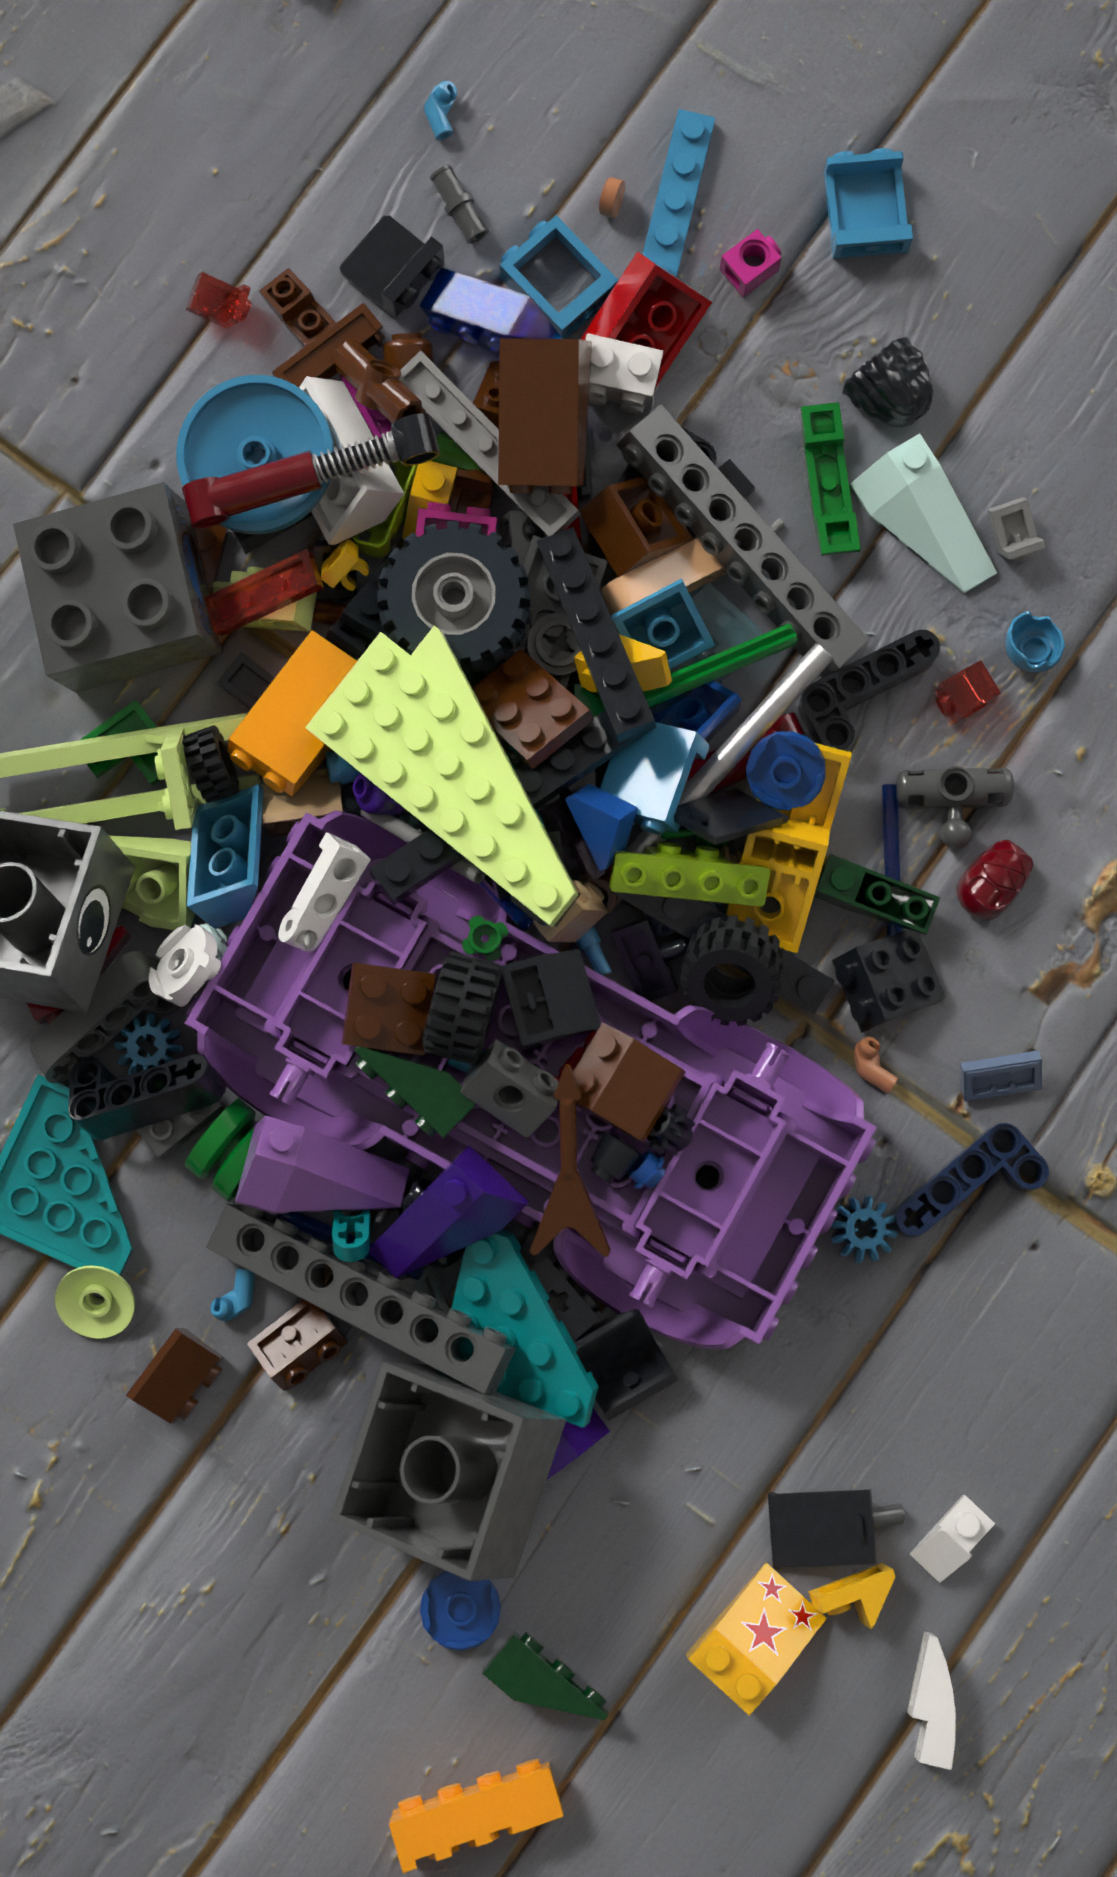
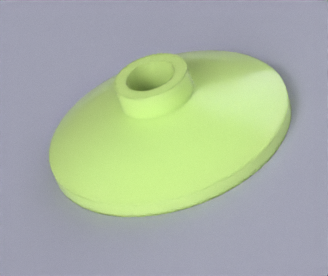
M82 1266L70 1271L62 1278L55 1293V1306L61 1320L74 1332L89 1338H108L120 1333L128 1326L135 1311V1298L129 1284L116 1272L101 1266ZM92 1293H98L104 1298H96Z

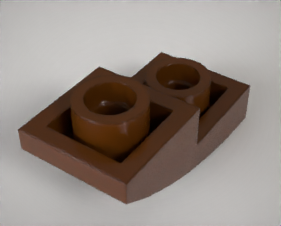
M289 267L259 290L270 308L303 347L336 324L328 313L315 301L312 292Z

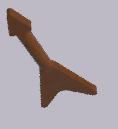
M569 1064L564 1066L554 1094V1099L559 1100L561 1171L558 1174L536 1232L530 1253L537 1255L558 1233L570 1227L577 1230L603 1257H608L611 1248L581 1174L577 1170L576 1100L580 1099L581 1090Z

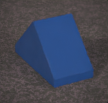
M587 784L566 797L565 801L599 871L613 864L616 851L625 852L638 807L598 787Z

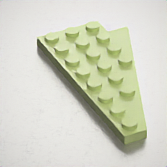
M434 625L415 651L409 655L380 632L305 728L543 921L553 927L579 894L444 633Z

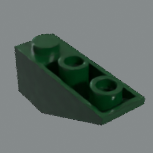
M829 854L824 859L814 894L815 898L845 910L925 935L929 930L941 898L833 854Z
M360 1046L354 1050L360 1057L355 1064L372 1081L379 1076L390 1087L386 1090L385 1094L402 1110L408 1104L419 1115L414 1122L431 1139L437 1133L445 1139L477 1106L476 1103L460 1093L462 1086L447 1072Z
M514 1631L483 1668L482 1674L514 1701L604 1721L608 1717V1710L603 1707L607 1702L606 1699L588 1685L583 1690L572 1681L576 1674L559 1659L551 1663L540 1653L544 1649L543 1645L527 1632L521 1637Z

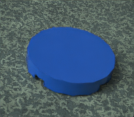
M793 731L775 732L762 738L752 749L746 766L747 780L753 795L766 806L778 810H791V808L803 807L810 804L821 792L826 777L825 759L819 747L807 736Z
M446 1570L430 1581L422 1595L420 1607L423 1626L433 1640L447 1649L461 1651L478 1647L491 1637L499 1623L501 1611L498 1591L490 1580L469 1581Z

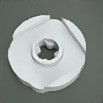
M195 924V928H190L187 925L177 928L162 942L155 956L161 959L157 966V971L150 968L149 986L152 992L180 1007L188 1004L192 996L202 987L205 981L213 979L218 974L221 966L220 959L216 957L217 942L214 935Z

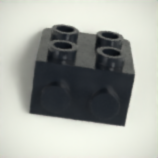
M383 216L341 263L340 272L343 277L396 319L404 308L408 309L416 301L424 285L429 280H434L442 271L445 265L443 245L432 236L426 243H423L394 218Z
M909 929L855 947L832 960L836 978L843 987L850 1004L852 1017L857 1022L861 1033L872 1030L897 1017L939 1003L945 997L920 933Z
M632 1309L616 1315L611 1322L594 1332L583 1334L574 1342L578 1348L576 1354L587 1373H592L598 1384L595 1399L608 1421L678 1381L639 1309Z

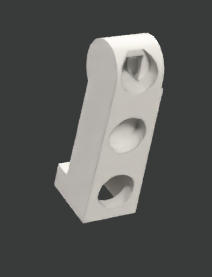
M326 832L319 845L323 850L291 907L292 910L285 915L279 928L280 941L307 953L313 952L319 946L371 860L356 845Z

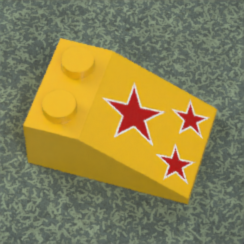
M765 1563L688 1650L686 1656L693 1665L750 1716L777 1685L827 1617L814 1608L803 1595L768 1563Z

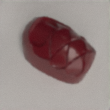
M1000 840L991 845L965 870L956 886V893L961 906L975 918L986 920L997 918L1012 904L1027 882L1033 868L1032 858L1010 840Z

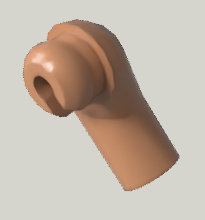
M865 1037L856 1044L853 1052L857 1074L865 1081L889 1094L898 1077L880 1066L878 1051L881 1047L878 1040L873 1037Z

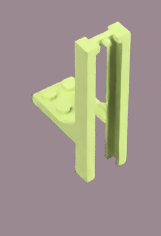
M248 712L0 753V778L158 752V756H155V766L158 779H166L167 788L18 814L84 824L162 811L165 813L166 820L173 819L175 830L191 828L198 805L205 804L206 802L201 797L200 791L197 790L196 784L191 785L186 756L183 749V736L215 725L223 735L224 741H227ZM259 774L237 777L239 780V791L258 784L261 785ZM0 808V811L7 812L5 808Z

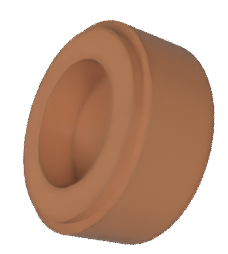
M614 177L606 180L599 202V212L601 215L616 218L625 192L624 180Z

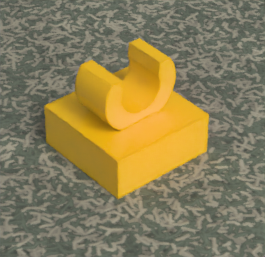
M349 538L342 541L322 563L321 580L332 588L341 580L342 585L346 589L353 591L356 588V581L348 573L352 570H358L364 576L369 574V566L366 561L358 558V545Z

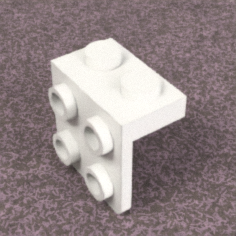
M587 333L585 340L592 341L589 403L599 406H605L606 401L621 404V410L633 414H643L644 410L651 411L654 404V391L663 357V350Z

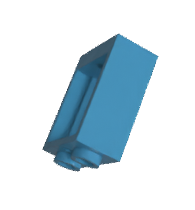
M557 215L548 223L545 220L538 223L531 230L529 239L520 247L514 245L506 251L500 260V279L557 339H567L597 313L618 282V279ZM555 237L596 278L595 282L559 313L518 271Z

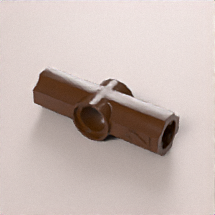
M346 340L343 345L335 348L331 361L335 363V369L357 389L355 398L359 403L367 408L380 411L392 423L409 415L425 413L426 410L422 407V401L399 380L401 371L396 366L376 359L355 340Z

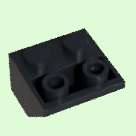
M580 949L539 955L500 966L522 1050L584 1034L592 1030H598L601 1026Z

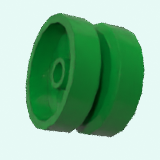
M240 1098L233 1101L210 1125L194 1146L184 1164V1167L199 1179L209 1177L219 1168L213 1179L212 1189L229 1202L236 1197L254 1127L250 1131L249 1129L253 1125L256 1111Z

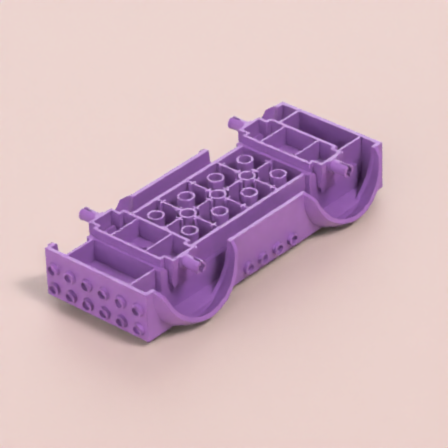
M335 810L318 819L306 812L301 822L297 821L292 827L286 839L288 844L282 855L277 856L270 865L266 874L268 879L261 891L257 890L252 907L241 926L237 925L232 931L226 943L228 948L221 959L218 974L213 979L206 980L208 983L200 996L197 995L193 999L186 1012L188 1018L185 1024L198 1034V1053L226 1080V1087L261 1114L306 1127L361 1150L370 1148L379 1140L385 1138L408 1151L405 1159L425 1170L431 1164L444 1171L470 1145L529 1201L513 1219L530 1229L534 1223L540 1225L558 1174L561 1171L559 1102L552 1114L528 1138L477 1105L445 1139L438 1133L431 1139L414 1122L419 1115L408 1104L402 1110L385 1094L386 1090L390 1087L379 1076L372 1081L355 1064L360 1059L354 1051L358 1046L341 1044L349 992L343 985V979L347 972L352 970V963L355 962L436 974L435 991L443 962L451 952L488 961L485 956L480 954L468 955L462 948V942L469 935V921L474 916H482L485 921H491L494 924L502 922L506 925L508 935L502 939L500 945L501 957L493 961V963L500 964V966L559 951L506 922L507 904L504 899L499 900L483 882L476 884L451 868L393 906L370 877L369 869L403 847L407 842L368 819ZM326 832L356 845L371 860L319 946L313 952L307 953L280 941L279 928L285 915L292 910L291 907L323 850L319 845ZM483 935L481 937L482 942H488L489 937ZM585 966L600 1024L603 1022L636 1039L686 1071L666 1107L670 1109L672 1105L677 1103L688 1111L686 1117L695 1122V1126L692 1128L691 1142L685 1149L678 1151L677 1155H673L668 1150L664 1154L659 1155L649 1148L650 1141L647 1139L643 1143L576 1106L577 1170L581 1174L611 1251L608 1257H603L577 1230L568 1227L554 1237L553 1248L555 1255L567 1274L590 1295L618 1314L632 1309H639L650 1331L690 1346L706 1349H727L742 1339L752 1344H760L761 1340L768 1341L780 1320L775 1317V1314L781 1304L788 1305L799 1285L794 1279L800 1268L807 1269L818 1250V1247L813 1245L819 1233H827L838 1211L833 1209L838 1198L842 1199L843 1196L846 1197L857 1178L852 1173L857 1163L865 1162L876 1143V1140L871 1137L877 1127L864 1120L863 1100L847 1084L821 1065L783 1042L747 1024L737 1026L735 1021H730L729 1026L720 1025L721 1020L716 1018L713 1021L711 1020L714 1012L704 1007L688 1005L673 1015L646 998L633 993L615 981ZM501 976L494 1010L482 1051L486 1050L497 1039L508 1047L517 1050L523 1058L541 1070L558 1077L560 1074L558 1070L579 1046L583 1047L584 1039L590 1032L522 1050ZM367 1048L447 1072L461 1086H463L467 1074L448 1065L449 1058L425 1052L424 1056ZM608 1130L620 1137L642 1154L650 1150L655 1156H662L664 1158L662 1167L666 1172L658 1184L651 1189L646 1185L637 1189L634 1187L636 1182L628 1176V1173L621 1181L615 1178L612 1184L593 1173L591 1169L594 1163L591 1161V1158L604 1131ZM705 1165L714 1167L719 1173L718 1184L711 1189L700 1187L696 1181L697 1170Z

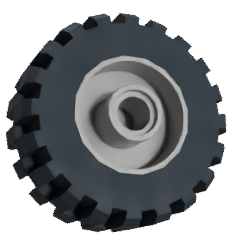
M447 521L448 528L437 530L434 523L424 527L425 534L417 537L416 534L411 533L403 539L404 547L401 550L394 548L388 557V567L382 568L379 578L380 590L377 591L381 624L384 628L385 636L409 655L415 651L435 625L444 633L467 680H474L473 674L482 671L484 675L493 672L495 664L500 661L506 662L513 655L514 647L516 645L520 646L530 618L528 575L525 567L519 564V555L512 546L506 548L503 545V538L495 532L490 533L488 536L483 533L482 526L470 523L469 529L460 528L459 521Z

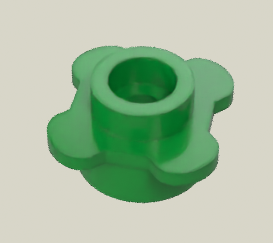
M482 916L472 917L469 921L470 931L468 938L462 942L463 951L468 955H473L474 953L483 955L491 962L498 960L501 957L500 945L502 939L508 935L506 925L502 922L494 924L491 921H485ZM487 935L489 937L488 942H482L481 937Z

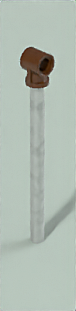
M815 643L687 782L678 805L707 797L834 658L818 643ZM643 830L625 852L644 854L645 846L657 847L658 842H665L667 839H662L661 835ZM612 865L601 871L597 869L586 881V883L590 881L595 886L602 887L608 893L609 898L606 908L609 912L604 916L613 911L622 900L613 894L609 887Z

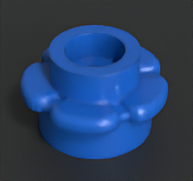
M650 1150L643 1153V1157L628 1172V1176L636 1182L634 1184L635 1188L640 1189L646 1185L651 1189L658 1184L666 1172L662 1167L664 1164L662 1156H655Z

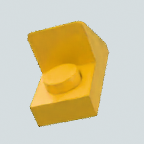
M880 1563L810 1590L808 1593L813 1607L823 1614L827 1612L828 1615L846 1612L851 1608L850 1603L854 1602L860 1622L869 1629H872L896 1576L892 1568Z

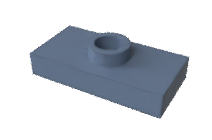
M1039 1050L960 1063L961 1093L964 1102L1042 1089V1058Z

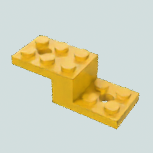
M817 743L815 744L819 747L825 759L826 777L821 792L810 804L803 807L799 806L791 808V810L775 809L788 816V822L747 835L740 864L766 866L770 869L766 897L776 898L780 902L781 908L775 913H766L759 906L729 903L726 912L728 916H738V921L745 922L746 917L754 919V925L757 927L764 924L769 928L768 935H776L780 940L779 947L794 953H798L828 849L831 826L852 755L851 752Z

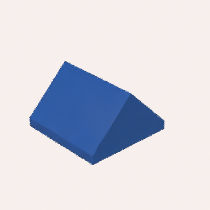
M713 680L692 689L689 696L656 713L653 717L656 723L695 731L709 743L739 711L742 699L735 692Z

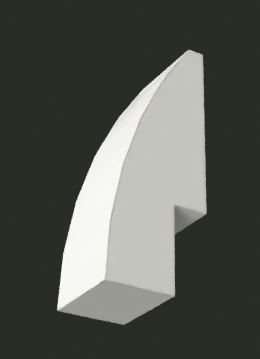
M924 1631L907 1713L912 1718L922 1720L914 1757L919 1763L951 1770L956 1729L953 1687L947 1662L938 1638L934 1634Z

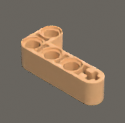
M696 538L617 577L606 584L600 591L609 613L612 615L680 579L683 580L690 593L724 576L727 572L715 556L710 555L704 550L699 538Z

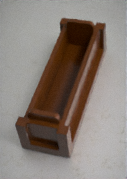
M363 302L273 370V377L286 380L297 387H300L306 376L330 379L338 373L335 369V363L331 361L335 348L343 345L346 340L358 341L366 350L375 344L380 348L383 346L382 340L385 339L384 335L380 332L383 326Z

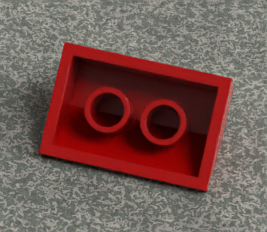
M637 251L581 337V340H585L588 333L663 350L656 382L657 387L712 302Z

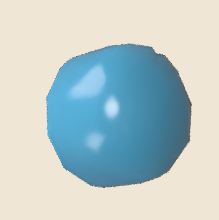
M1025 611L1015 617L1005 636L1006 655L1015 666L1029 672H1045L1052 669L1060 661L1065 648L1062 631L1052 622L1049 616H1033L1031 611Z

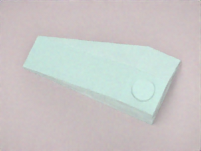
M920 433L887 452L850 483V488L869 518L879 526L883 525L899 538L898 541L907 549L910 547L928 562L929 567L961 593H967L997 574L941 465Z

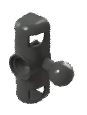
M954 766L948 769L904 770L896 778V802L899 807L903 809L947 808L948 821L941 828L940 835L943 843L952 849L963 848L971 840L972 832L970 826L963 820V808L1004 807L1009 805L1014 794L1013 774L1007 768L965 769ZM949 779H958L964 784L965 792L958 796L951 795L945 790L944 783ZM988 794H1003V802L988 803ZM924 795L923 804H908L909 796Z

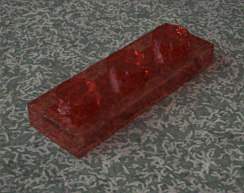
M306 549L204 597L214 632L223 636L324 589L314 556Z

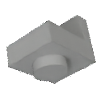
M1022 497L987 509L999 554L1007 559H1012L1014 562H1020L1034 557L1035 551L1045 548L1043 539L1036 534L1028 499Z

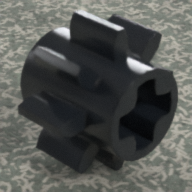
M677 1103L672 1105L670 1109L665 1107L647 1137V1140L650 1141L649 1148L659 1155L664 1154L666 1150L673 1155H677L678 1151L685 1149L691 1142L692 1128L695 1126V1122L686 1117L688 1111Z

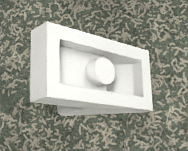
M962 1495L909 1555L940 1583L972 1557L969 1552L995 1523L967 1496Z

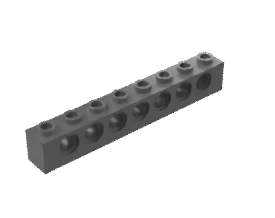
M661 404L617 443L616 446L621 450L625 461L637 468L648 481L651 490L656 495L662 497L674 510L676 518L683 525L688 526L699 538L704 550L710 555L715 556L726 569L729 578L737 585H740L752 598L757 610L767 615L777 628L786 624L792 625L798 638L797 644L794 647L802 656L815 643H818L834 658L819 674L822 678L839 669L869 640ZM657 451L661 452L666 457L667 462L663 461L658 456ZM683 481L688 482L693 491L688 490ZM709 510L716 513V515L719 518V521L715 520L710 515ZM735 539L743 544L745 550L738 547ZM761 568L769 573L771 580L763 575ZM787 598H790L795 603L797 609H794L789 604ZM813 627L821 632L822 639L816 635Z
M226 1204L206 1248L483 1394L496 1392L516 1350L515 1347L505 1343L508 1338L505 1334L490 1327H485L484 1331L470 1324L472 1321L470 1316L453 1308L446 1312L436 1307L437 1300L424 1292L415 1290L411 1294L400 1288L402 1281L384 1272H380L377 1276L365 1270L367 1263L363 1260L345 1262L338 1259L331 1252L333 1246L330 1243L311 1236L309 1240L297 1234L299 1229L297 1226L285 1220L277 1218L273 1222L263 1217L265 1211L245 1205ZM258 1230H261L264 1234L265 1242L258 1251L253 1244V1237ZM294 1247L299 1254V1261L294 1268H291L287 1262V1254ZM326 1265L333 1271V1281L329 1286H325L321 1280V1272ZM360 1283H363L368 1290V1298L363 1305L355 1297L356 1288ZM395 1301L399 1302L403 1308V1316L398 1323H395L390 1317V1307ZM430 1319L435 1321L438 1326V1335L434 1341H430L424 1332L425 1325ZM464 1338L471 1340L474 1346V1353L469 1360L464 1359L459 1350L460 1343Z

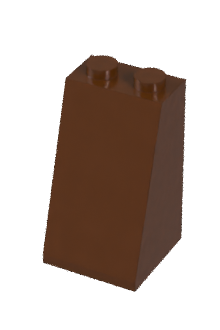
M500 338L498 485H510L509 493H533V486H549V494H572V486H583L592 341L581 339Z

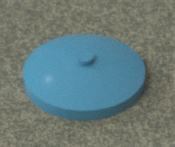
M245 375L216 385L193 405L179 432L176 463L181 483L184 486L197 479L205 477L220 478L310 450L313 455L315 453L318 457L321 456V451L324 455L328 454L327 450L334 452L335 446L330 426L324 414L313 399L303 390L277 377ZM329 478L328 483L323 481L322 489L230 516L229 520L219 525L245 534H265L285 529L304 518L313 510L325 494L331 479Z

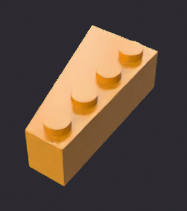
M539 1759L529 1760L516 1765L517 1772L502 1777L500 1771H494L477 1777L478 1784L462 1789L460 1783H455L438 1789V1796L423 1801L421 1795L399 1801V1808L392 1812L389 1827L402 1872L406 1873L417 1869L415 1860L428 1856L429 1859H435V1861L453 1856L452 1853L460 1850L459 1844L467 1842L468 1847H479L500 1837L499 1831L507 1829L509 1835L516 1834L563 1817V1807L550 1763L540 1764Z

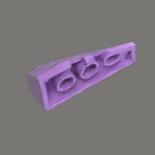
M265 1115L254 1126L235 1203L273 1214L297 1211L325 1212L326 1210L351 1209L352 1211L399 1209L410 1169L306 1127Z

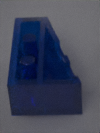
M442 267L419 305L429 318L428 324L435 330L443 334H448L449 332L499 356L500 338L561 339L562 337L530 296Z

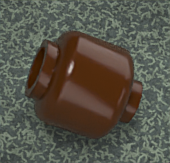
M422 333L392 334V341L385 343L383 346V360L393 364L399 370L420 350L434 363L432 343L427 339H422Z

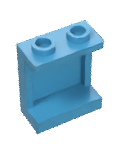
M880 148L873 150L870 154L858 155L851 151H843L827 158L824 168V181L833 259L909 252L913 234L912 225L907 223L902 177L903 151L893 152L889 148Z
M655 722V729L610 759L600 789L637 806L638 809L634 823L641 824L640 827L643 830L656 835H663L664 830L678 833L680 825L674 822V815L694 758L705 760L710 745L695 731Z

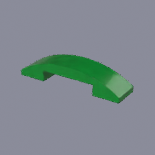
M836 402L801 406L802 436L808 488L821 556L860 552L856 514L852 509L843 447L845 438L840 404Z

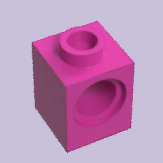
M756 229L721 256L719 270L741 297L744 298L779 271L782 258L780 256L781 250L773 238L770 236L765 238L759 229ZM748 256H756L761 259L763 264L752 267L747 265L744 259Z

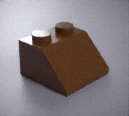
M644 476L608 485L579 510L581 517L586 523L587 530L597 541L606 556L607 563L616 572L618 577L694 540L687 527L676 518L674 510L668 503L651 490Z
M602 1022L573 1071L581 1090V1097L579 1100H576V1106L644 1143L686 1071L636 1039Z
M175 1328L126 1396L170 1424L175 1423L178 1418L185 1421L199 1403L194 1396L203 1385L210 1388L222 1372L223 1368L218 1364L223 1359V1356L187 1329Z

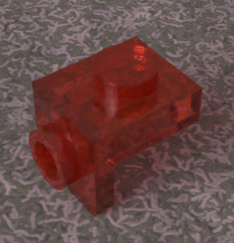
M201 272L197 275L186 310L227 329L239 323V321H244L251 307V300L248 299L251 287L243 284L236 288L209 274Z

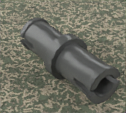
M445 165L432 173L430 179L446 203L444 209L448 216L454 217L466 238V242L472 244L486 236L489 230L485 227L473 206L474 198L471 193L464 191L453 172L452 166Z

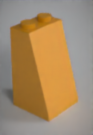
M311 630L229 737L227 752L231 754L230 759L240 768L246 771L253 769L263 776L264 783L278 793L285 791L293 797L326 758V752L332 751L330 747L305 727L352 669L357 660Z

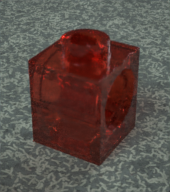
M979 660L942 681L936 689L938 696L935 697V701L941 713L945 717L951 716L956 724L995 702L1001 692L983 662Z

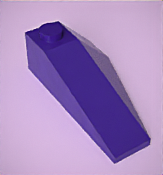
M468 1145L370 1246L369 1253L395 1278H398L501 1231L529 1201Z

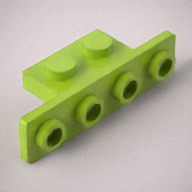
M661 841L658 842L657 847L645 846L644 854L616 851L609 887L613 892L764 906L770 869L766 866L731 863L715 847L699 845L696 846L695 851L681 850V845Z

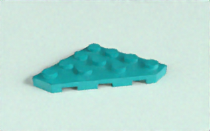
M38 1074L0 1154V1234L75 1268L101 1266L122 1276L134 1247L95 1141L69 1115V1088L57 1082L50 1083L44 1076Z
M501 1230L466 1246L452 1308L472 1318L470 1324L484 1331L485 1327H490L505 1334L508 1337L505 1343L516 1348L496 1391L584 1428L590 1422L598 1384L592 1373H587L576 1354L577 1346L563 1321L558 1322L547 1302L550 1298L535 1271L529 1270L519 1252L521 1246L515 1235ZM464 1338L459 1347L460 1354L466 1360H469L474 1353L473 1343L468 1338Z

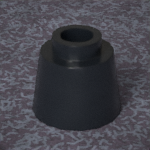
M605 1130L591 1158V1161L594 1163L591 1171L612 1184L615 1178L621 1181L643 1157V1154L620 1137Z

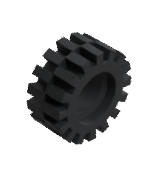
M213 725L184 735L182 742L184 754L187 756V765L191 769V776L193 780L195 779L197 790L200 791L203 800L205 799L206 803H211L237 794L240 790L238 786L239 780L236 777L237 772L227 752L228 746L224 743V737L219 732V729Z

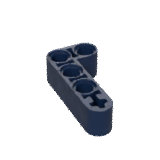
M1009 1123L997 1124L987 1129L902 1201L892 1213V1215H895V1222L892 1223V1226L901 1236H919L928 1231L998 1170L1017 1190L1031 1191L1045 1184L1049 1176V1167L1044 1158L1018 1128ZM997 1131L1005 1132L1011 1139V1147L1007 1153L999 1152L993 1146L992 1139ZM966 1157H974L981 1164V1173L975 1179L969 1178L963 1172L962 1164ZM1023 1162L1033 1164L1037 1170L1036 1180L1032 1184L1025 1183L1019 1176V1167ZM937 1182L945 1183L951 1190V1198L947 1204L936 1202L932 1196L933 1186ZM919 1196H921L923 1202L918 1200ZM925 1204V1206L935 1212L933 1216L930 1210L923 1212L916 1219L919 1225L918 1228L914 1225L906 1227L903 1224L907 1218L904 1213L905 1210L910 1213L918 1210Z

